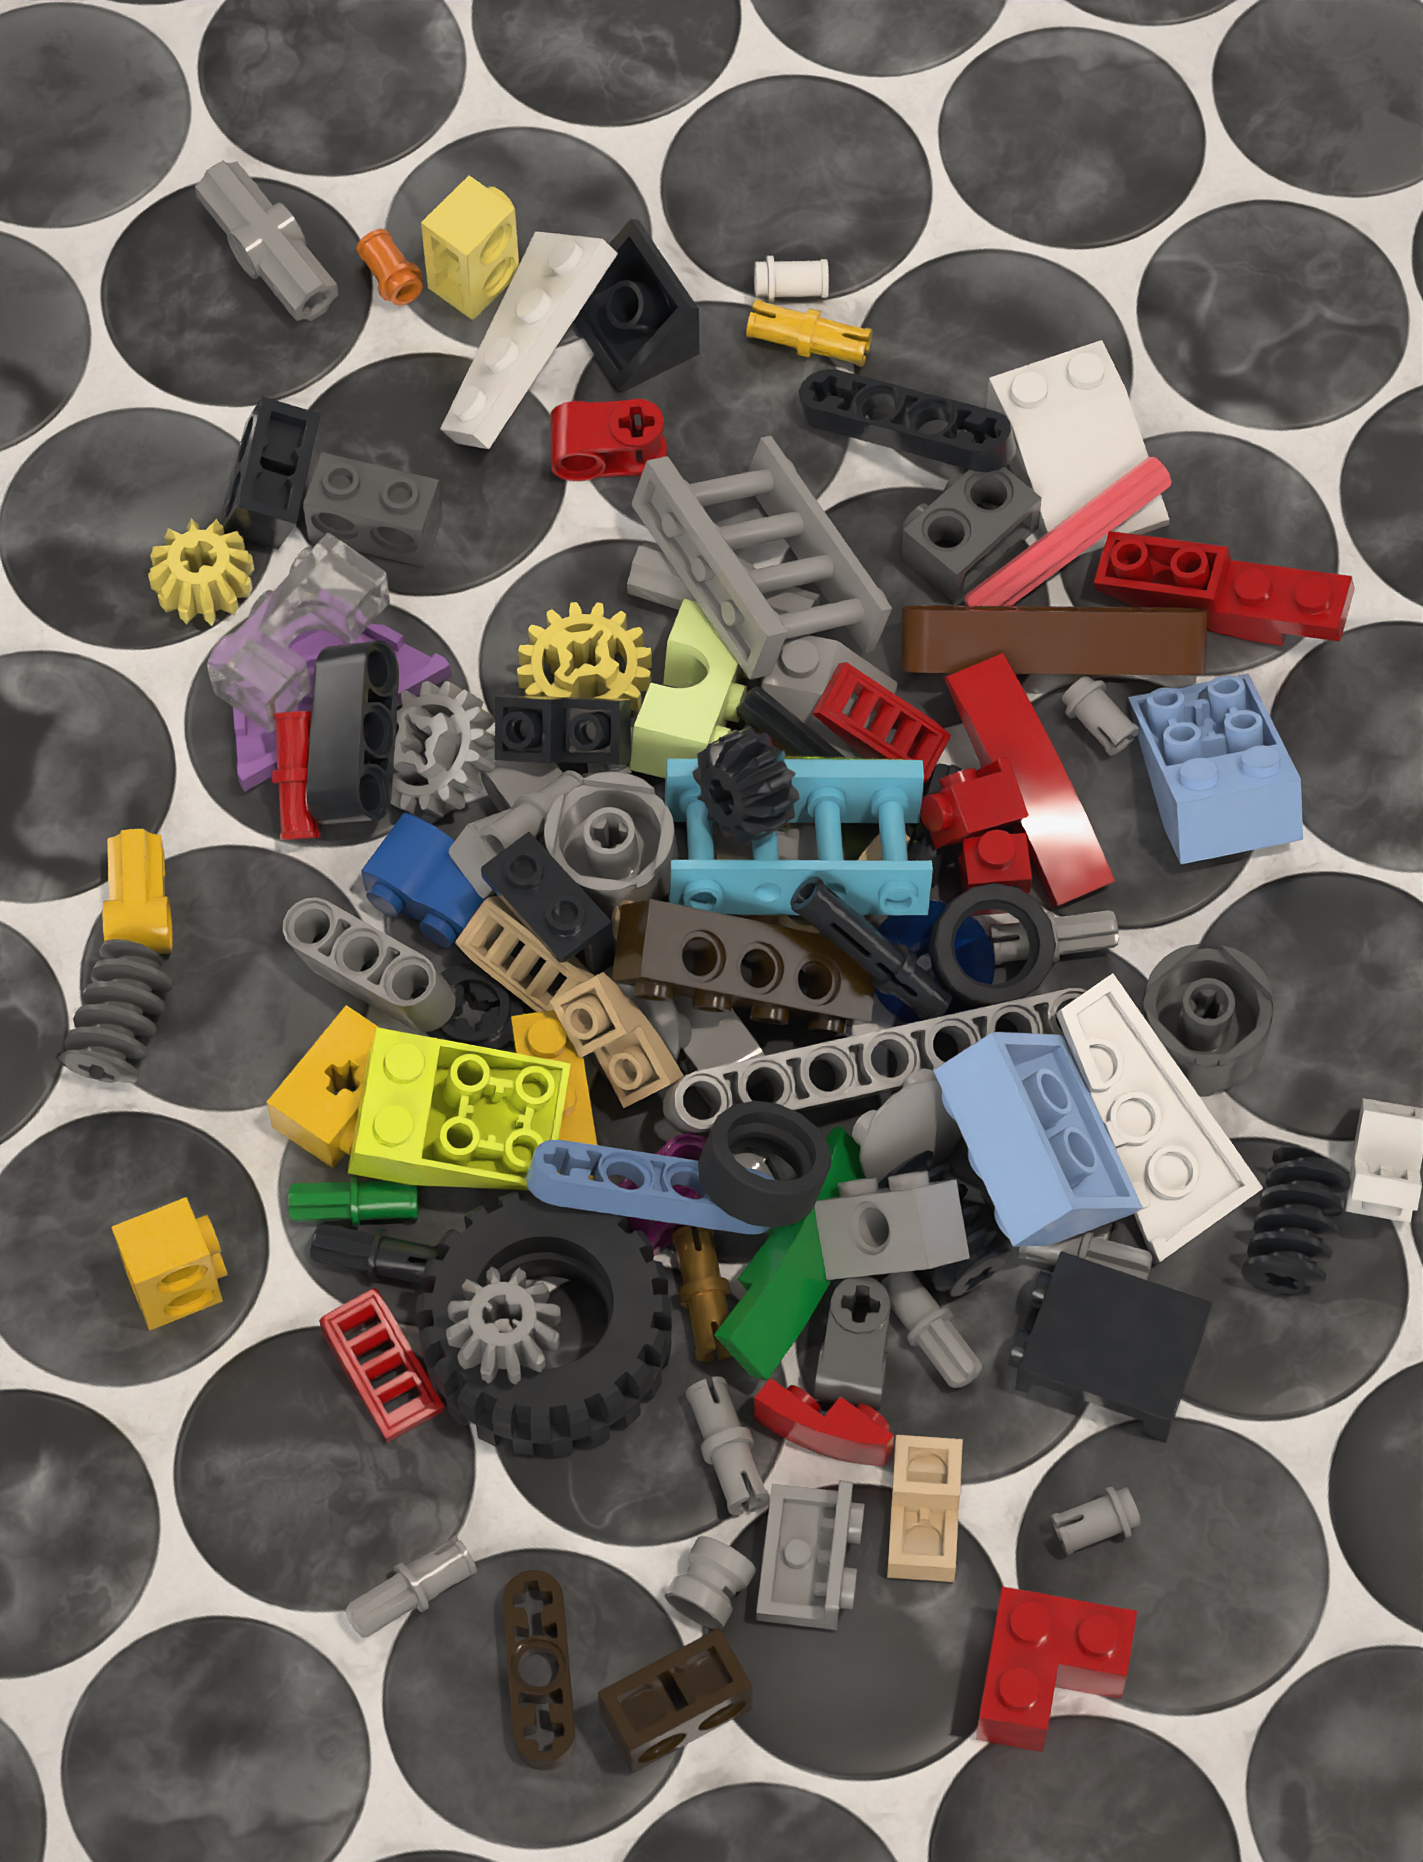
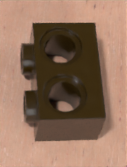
M719 1627L598 1691L600 1716L628 1767L634 1773L752 1710L753 1686Z

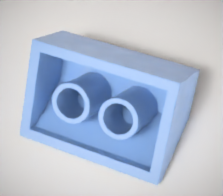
M991 1032L933 1070L943 1091V1105L949 1115L957 1122L969 1148L968 1159L975 1173L983 1179L995 1206L994 1215L1001 1231L1010 1239L1013 1247L1049 1246L1132 1215L1143 1208L1063 1035Z

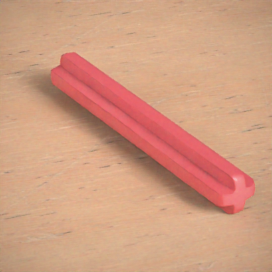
M1154 456L1146 458L969 591L964 597L965 604L972 606H1012L1108 534L1109 531L1113 530L1169 488L1172 481L1166 467Z

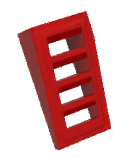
M848 662L838 664L812 712L817 719L865 760H923L924 783L932 774L951 737L933 719ZM852 693H855L859 698L848 717L842 711ZM874 710L877 714L869 729H866L863 726L871 711ZM893 727L896 729V732L889 744L885 740Z
M377 1288L361 1294L320 1318L322 1336L387 1443L445 1411L443 1403L439 1396H437L429 1378ZM376 1322V1326L368 1329L367 1331L359 1334L358 1336L350 1339L349 1341L345 1339L351 1336L352 1334L360 1331L361 1329L369 1326L370 1324ZM386 1341L388 1342L391 1349L360 1365L357 1357ZM402 1365L405 1373L376 1389L372 1387L371 1381ZM413 1387L416 1388L420 1396L390 1413L386 1412L383 1404Z

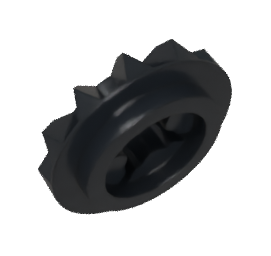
M476 963L455 965L441 972L440 974L452 988L455 995V1009L451 1018L442 1027L433 1031H427V1035L432 1038L496 1050L501 1048L508 1049L513 1038L511 1016L523 1014V1001ZM469 992L471 1000L475 1001L479 1010H490L481 1015L480 1031L474 1032L473 1027L469 1026L466 1018L455 1019V1016L463 1014V1004L466 1003L465 993Z

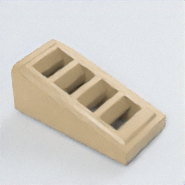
M492 896L483 901L455 942L474 963L536 1012L554 1010L549 1000L595 977L575 956L564 963L558 962L499 896ZM522 941L525 946L516 959H514L510 954L518 942ZM542 957L546 962L535 978H533L529 973L539 958ZM561 972L567 979L555 996L552 997L547 990Z

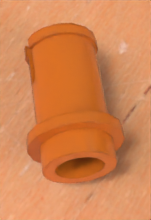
M377 229L367 233L359 241L356 251L379 282L377 287L379 295L385 301H390L398 306L412 302L423 289L421 282L422 271L415 263H409L387 230Z

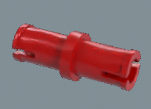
M312 711L273 713L278 770H272L271 773L272 783L279 786L280 840L321 838L318 822L310 813L306 793Z

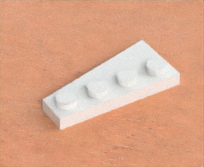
M535 231L440 428L455 443L485 449L491 447L618 254L603 239Z
M1113 973L1056 1012L1069 1049L1143 1207L1134 1215L1148 1251L1152 1254L1153 1264L1160 1263L1263 1189Z

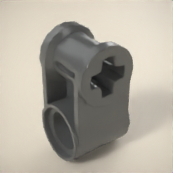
M868 1276L851 1277L843 1280L834 1290L831 1298L825 1343L822 1342L818 1361L814 1399L817 1402L834 1404L841 1396L855 1407L859 1403H863L874 1410L880 1411L888 1358L886 1345L889 1331L890 1297L885 1287L874 1278ZM856 1303L869 1305V1313L865 1318V1323L852 1321V1313L855 1310Z

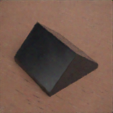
M630 219L608 244L618 254L573 321L617 389L621 391H627L700 354L699 308L638 219Z

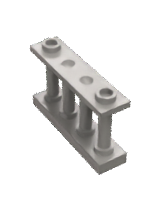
M772 436L760 439L748 472L689 484L682 478L668 456L646 461L631 505L749 680L771 675L784 640L845 626L863 653L875 651L892 607L888 603L883 591L873 582L800 478L793 463L786 458ZM755 496L769 517L718 527L717 524L712 522L703 506ZM785 539L799 560L748 570L741 564L732 550ZM815 582L829 604L779 615L771 608L762 593Z

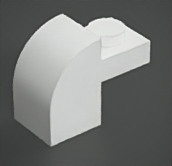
M1362 1098L1349 1174L1351 1183L1346 1195V1212L1411 1223L1413 1210H1418L1422 1188L1420 1169L1423 1158V1108Z

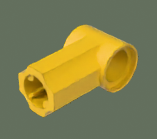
M145 829L121 830L120 834L115 837L107 838L109 900L103 901L104 942L112 939L129 940L143 944L157 954L172 953V918L169 898L165 896V851L162 835L152 834Z

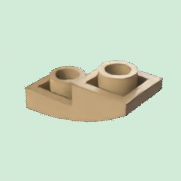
M604 972L549 1000L579 1058L594 1051L623 1108L684 1077L672 1054L645 1015Z

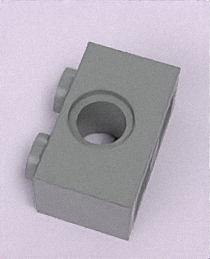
M919 1171L888 1177L890 1188L879 1189L877 1177L839 1183V1196L816 1201L814 1205L826 1279L833 1280L923 1270L969 1259L956 1179L929 1183L928 1172Z

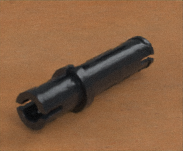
M810 877L796 889L790 900L791 909L796 914H800L832 941L837 948L846 953L870 974V982L881 993L894 994L914 1011L922 1021L942 1016L951 1003V991L917 964V956L910 948L903 944L895 945L869 923L863 915L854 910L826 886L820 877Z

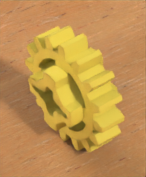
M573 602L570 604L569 617L562 619L558 613L551 609L546 612L548 626L546 630L535 625H531L528 628L530 645H519L518 657L521 667L517 668L519 688L526 689L525 696L630 699L631 710H640L642 706L640 691H648L651 683V671L648 669L652 668L651 648L643 647L644 635L641 627L626 631V613L620 611L611 619H607L604 617L603 604L596 603L591 614H582L578 603ZM617 651L622 655L626 663L624 674L619 671V663L615 661ZM545 662L550 664L551 673L554 674L555 681L552 685L548 682L543 672Z

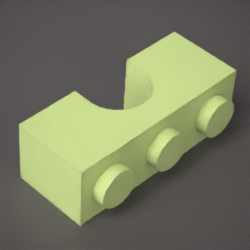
M683 600L667 640L663 684L676 688L650 683L633 730L630 770L666 779L667 759H697V754L706 749L708 744L731 732V729L726 728L728 720L738 723L740 719L736 708L747 692V686L742 685L744 678H749L696 601Z

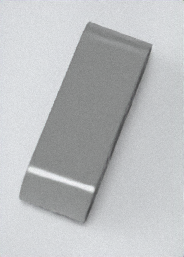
M321 898L303 899L295 903L288 910L283 920L285 939L307 967L317 975L409 1028L420 1032L438 1029L451 1018L455 1009L453 990L434 964L424 955ZM328 930L326 936L320 941L312 943L319 933ZM378 958L371 968L360 971L367 961ZM427 986L426 991L420 997L409 1000L411 994L416 989Z

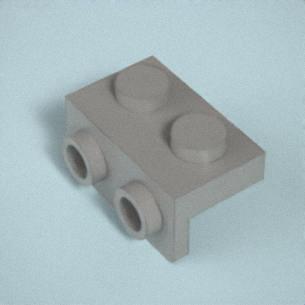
M840 1480L838 1491L772 1484L756 1621L837 1630L840 1608L853 1609L857 1569L847 1568L844 1565L847 1543L860 1545L865 1505L852 1503L853 1482Z

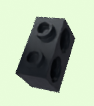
M264 396L261 397L244 425L222 521L224 534L238 531V534L244 540L279 550L297 523L321 414Z

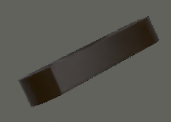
M528 1570L515 1575L507 1583L502 1597L515 1748L520 1759L531 1768L547 1771L565 1764L572 1756L576 1745L563 1592L557 1580L546 1572ZM530 1590H539L543 1601H553L552 1604L542 1606L541 1609L543 1635L530 1636L526 1609L522 1607L514 1608L515 1604L525 1602L526 1592ZM553 1632L558 1634L557 1638H551L547 1635ZM516 1636L526 1637L519 1642L515 1641ZM535 1653L550 1655L559 1665L556 1678L546 1686L535 1687L527 1684L519 1674L520 1666L525 1658ZM563 1698L562 1704L553 1703L552 1701ZM522 1701L533 1703L525 1708H521L520 1705ZM549 1703L551 1728L553 1732H564V1736L553 1739L552 1750L539 1751L537 1741L532 1739L525 1740V1737L533 1735L537 1731L535 1704Z

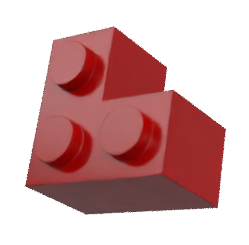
M1002 1586L976 1740L1043 1752L1055 1687L1121 1699L1128 1673L1137 1611Z

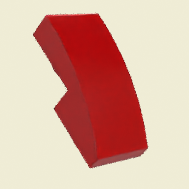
M772 1378L767 1381L754 1398V1420L796 1445L827 1457L861 1465L885 1467L892 1458L894 1435L889 1432L890 1425L880 1413L866 1404L859 1403L855 1407L840 1396L826 1415L823 1416L819 1413L821 1411L820 1405L806 1391L795 1385H789L786 1389Z

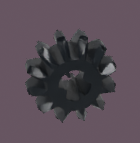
M750 728L741 731L734 730L708 744L706 749L697 754L699 767L692 772L694 780L701 789L697 799L705 803L708 809L707 819L709 821H718L720 831L725 838L735 836L742 843L750 840L756 841L784 827L786 822L795 817L793 804L800 799L799 792L792 785L791 779L796 773L787 768L784 762L785 751L775 750L772 740L767 733L757 735Z

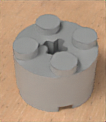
M602 772L582 779L583 784L572 789L566 795L564 791L553 802L545 822L544 838L549 854L610 920L614 907L621 906L620 903L623 900L637 902L654 899L662 901L669 893L671 860H679L672 814L667 804L655 793L654 788L643 779L630 774Z

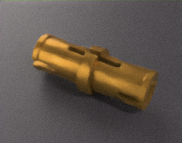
M685 1226L676 1230L671 1235L676 1248L683 1285L679 1288L678 1292L680 1304L689 1310L697 1360L713 1362L712 1351L717 1348L719 1360H724L732 1357V1355L714 1334L729 1316L726 1302L731 1297L729 1281L721 1277L713 1240V1229L696 1227L698 1236H695L693 1241L691 1226Z

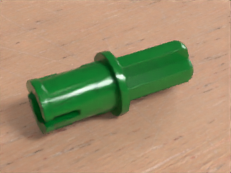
M351 1175V1182L294 1183L290 1185L288 1191V1212L290 1219L295 1222L352 1220L353 1227L360 1226V1220L407 1218L418 1220V1185L392 1181H359V1175Z

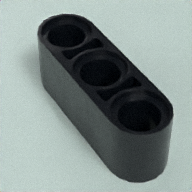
M377 640L329 646L321 650L316 659L306 793L310 813L322 825L380 820L386 816L390 808L399 689V663L394 650L385 641Z

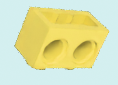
M469 175L421 222L428 288L468 318L474 320L511 283L519 266L515 208L511 200L501 190L492 186L486 188Z

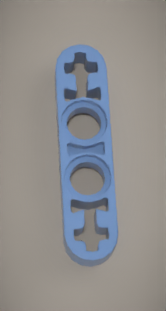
M548 1140L541 1143L535 1149L526 1174V1184L532 1194L543 1202L555 1206L743 1234H761L771 1228L747 1224L729 1216L714 1204L699 1181L697 1160L565 1140ZM746 1168L749 1172L765 1179L775 1180L764 1172ZM590 1175L593 1176L592 1180L588 1179ZM619 1175L633 1181L638 1186V1189L628 1190L618 1187L608 1179V1176ZM684 1185L697 1191L702 1198L690 1199L683 1197L672 1186Z

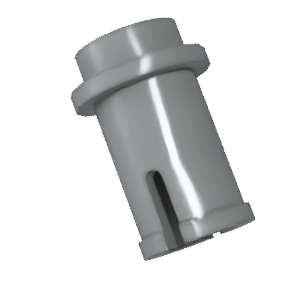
M1086 675L1076 681L1062 696L1061 700L1067 706L1065 714L1070 719L1077 717L1103 745L1105 751L1110 756H1113L1128 746L1134 740L1132 737L1138 735L1140 729L1106 695L1104 691L1107 685L1102 680L1094 681L1090 675Z
M1113 1486L1105 1488V1496L1062 1513L1051 1515L1059 1542H1063L1061 1545L1067 1556L1073 1554L1076 1550L1119 1533L1124 1538L1132 1536V1528L1142 1525L1136 1504L1127 1487L1115 1491Z

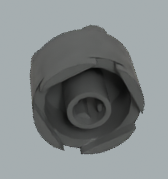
M1195 944L1174 950L1155 966L1145 988L1141 1014L1199 1097H1205L1213 1094L1215 1091L1224 1090L1240 1083L1258 1066L1264 1054L1273 1017L1271 986L1266 974L1248 955L1235 948L1221 945V949L1199 948L1200 944Z

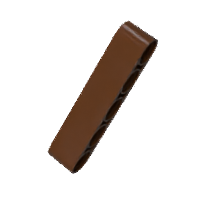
M904 606L902 607L901 670L917 673H956L1003 653L1015 674L1200 675L1206 673L1208 610L1184 607Z

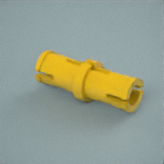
M755 300L752 306L755 313L750 312L748 319L747 337L796 348L797 355L810 358L811 354L815 353L853 363L859 367L864 366L866 361L864 353L868 354L873 333L872 329H864L822 318V311L811 308L808 309L807 313L765 303L763 300Z

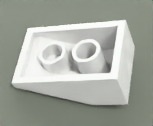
M1102 340L989 378L986 409L1005 415L1011 423L1017 451L1009 466L1016 477L1042 497L1039 518V530L1042 536L1148 458L1126 388ZM1161 494L1111 531L1141 535L1169 525V516ZM1108 534L1080 555L1103 548Z

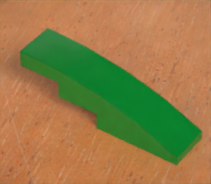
M834 1126L825 1138L830 1147L832 1165L817 1201L839 1196V1183L867 1178L863 1174L859 1160L861 1148L843 1127ZM814 1207L810 1214L796 1224L770 1228L766 1231L769 1238L737 1279L747 1292L714 1334L751 1377L768 1381L806 1326L832 1281L826 1279Z

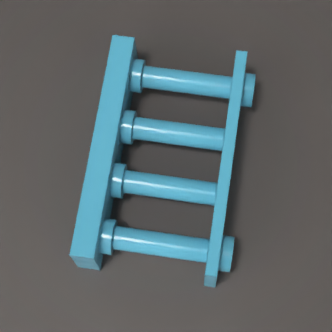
M667 759L665 804H667L672 814L673 822H687L688 860H671L669 903L726 915H800L791 909L790 900L792 895L805 880L818 876L824 881L826 886L861 915H928L933 872L932 861H908L905 823H920L924 784L923 760L784 759L787 768L796 773L791 781L800 796V799L793 804L795 817L786 823H815L818 860H779L777 830L759 840H752L753 860H714L712 822L718 821H709L707 819L708 809L704 802L697 799L701 789L694 780L692 772L699 767L697 759ZM841 823H879L882 861L843 860Z

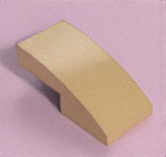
M896 1435L887 1578L955 1582L963 1439Z

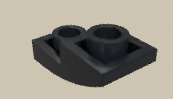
M534 696L495 697V760L615 765L630 763V699Z

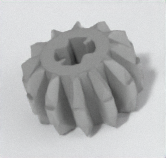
M491 1266L486 1275L487 1286L481 1287L476 1282L466 1279L462 1285L463 1295L466 1300L451 1301L449 1303L448 1316L455 1324L446 1330L447 1340L450 1346L461 1348L458 1353V1362L464 1370L481 1363V1378L483 1381L490 1383L496 1377L499 1369H507L508 1379L516 1385L521 1380L520 1366L522 1364H526L532 1370L541 1372L546 1366L542 1351L558 1349L560 1344L559 1333L553 1327L561 1322L560 1308L557 1305L546 1303L549 1298V1288L544 1282L526 1288V1272L522 1271L520 1267L511 1275L509 1282H501L498 1270ZM508 1319L513 1330L507 1333H499L495 1321Z

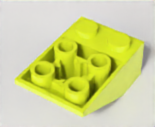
M376 1027L368 1051L347 1173L409 1185L529 1190L525 1179L535 1149L541 1143L548 1140H559L571 1063Z

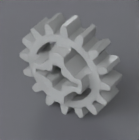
M426 681L422 683L420 697L407 690L401 693L403 707L397 711L391 804L418 818H421L427 812L438 819L443 817L446 803L459 810L465 807L463 793L468 788L478 793L482 791L483 786L476 778L480 770H494L495 763L487 759L485 754L486 750L495 747V736L486 731L495 722V718L482 709L484 702L467 690H462L448 681H445L441 688ZM445 714H454V715H452L451 717H448V716L445 715ZM418 782L422 786H414L412 784Z

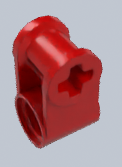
M638 398L607 402L571 401L556 406L550 413L552 472L559 478L568 481H587L594 478L620 476L641 477L647 460L667 457V444L662 435L664 430L662 411L656 404L646 399ZM636 414L640 415L641 425H635L634 416ZM636 450L642 451V461L637 460Z

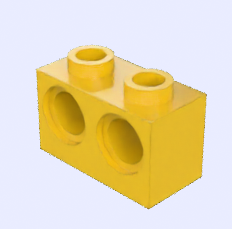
M187 1197L111 1227L127 1277L149 1331L223 1302L217 1279L227 1276L228 1273L220 1254V1244L208 1215L206 1214L195 1219Z

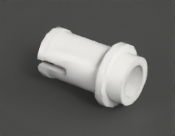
M766 256V262L754 263L755 298H766L767 303H774L775 297H828L829 274L827 259H821L820 261L774 262L773 256Z

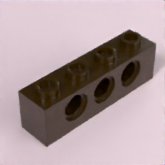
M654 899L621 905L612 981L635 986L634 996L637 998L670 1002L673 1001V995L675 994L693 998L692 1008L700 1011L730 1013L731 1007L735 1006L750 1009V1019L756 1022L785 1025L788 1024L790 1017L808 1021L807 1031L830 1036H844L848 1026L871 1023L875 987L870 982V974L846 953L837 948L824 935ZM685 945L690 948L694 956V967L691 973L684 966L682 959ZM743 957L749 962L752 975L749 984L745 982L741 975L740 965ZM800 969L803 970L808 979L806 995L802 993L798 984Z

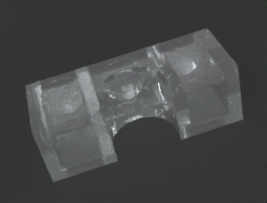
M329 532L314 548L309 546L303 549L293 561L289 575L274 591H265L252 606L248 620L234 635L226 634L214 646L207 663L213 693L269 733H272L275 729L273 713L291 712L311 690L306 660L288 648L290 643L304 632L324 630L335 634L348 644H353L390 603L386 572Z

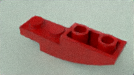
M1113 531L1108 532L1094 580L1096 590L1133 607L1208 610V631L1283 646L1286 634L1341 642L1355 590L1353 578L1348 575L1231 560L1229 548L1226 546Z

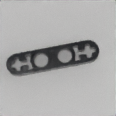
M836 369L820 370L809 375L802 382L799 389V398L806 420L810 425L828 432L977 472H992L1007 466L1017 451L1009 419L994 410ZM891 406L895 408V411L885 419L875 421L866 418V415L877 407ZM944 420L948 422L945 429L936 434L927 435L918 432L929 421Z

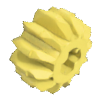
M191 518L187 525V532L184 534L167 528L165 535L166 546H153L151 553L153 567L148 574L151 589L158 593L160 606L166 613L178 609L180 619L186 625L197 613L203 614L204 619L211 626L216 619L215 611L222 609L235 616L238 609L237 598L250 597L252 583L249 576L254 571L252 555L248 554V551L245 550L243 538L238 534V531L224 534L223 525L217 519L206 530H200L199 525Z

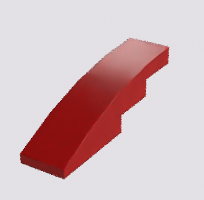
M1001 653L944 677L981 768L997 759L1009 757L1029 817L1012 824L1015 834L1026 833L1029 852L1052 907L1059 906L1115 882L1095 833L1062 762L1005 655Z

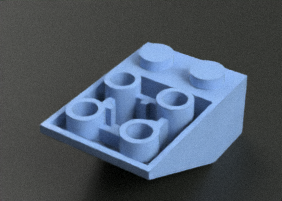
M1249 673L1238 676H1220L1208 682L1178 688H1159L1151 693L1128 697L1133 722L1140 729L1137 736L1162 823L1180 864L1303 840L1301 778Z

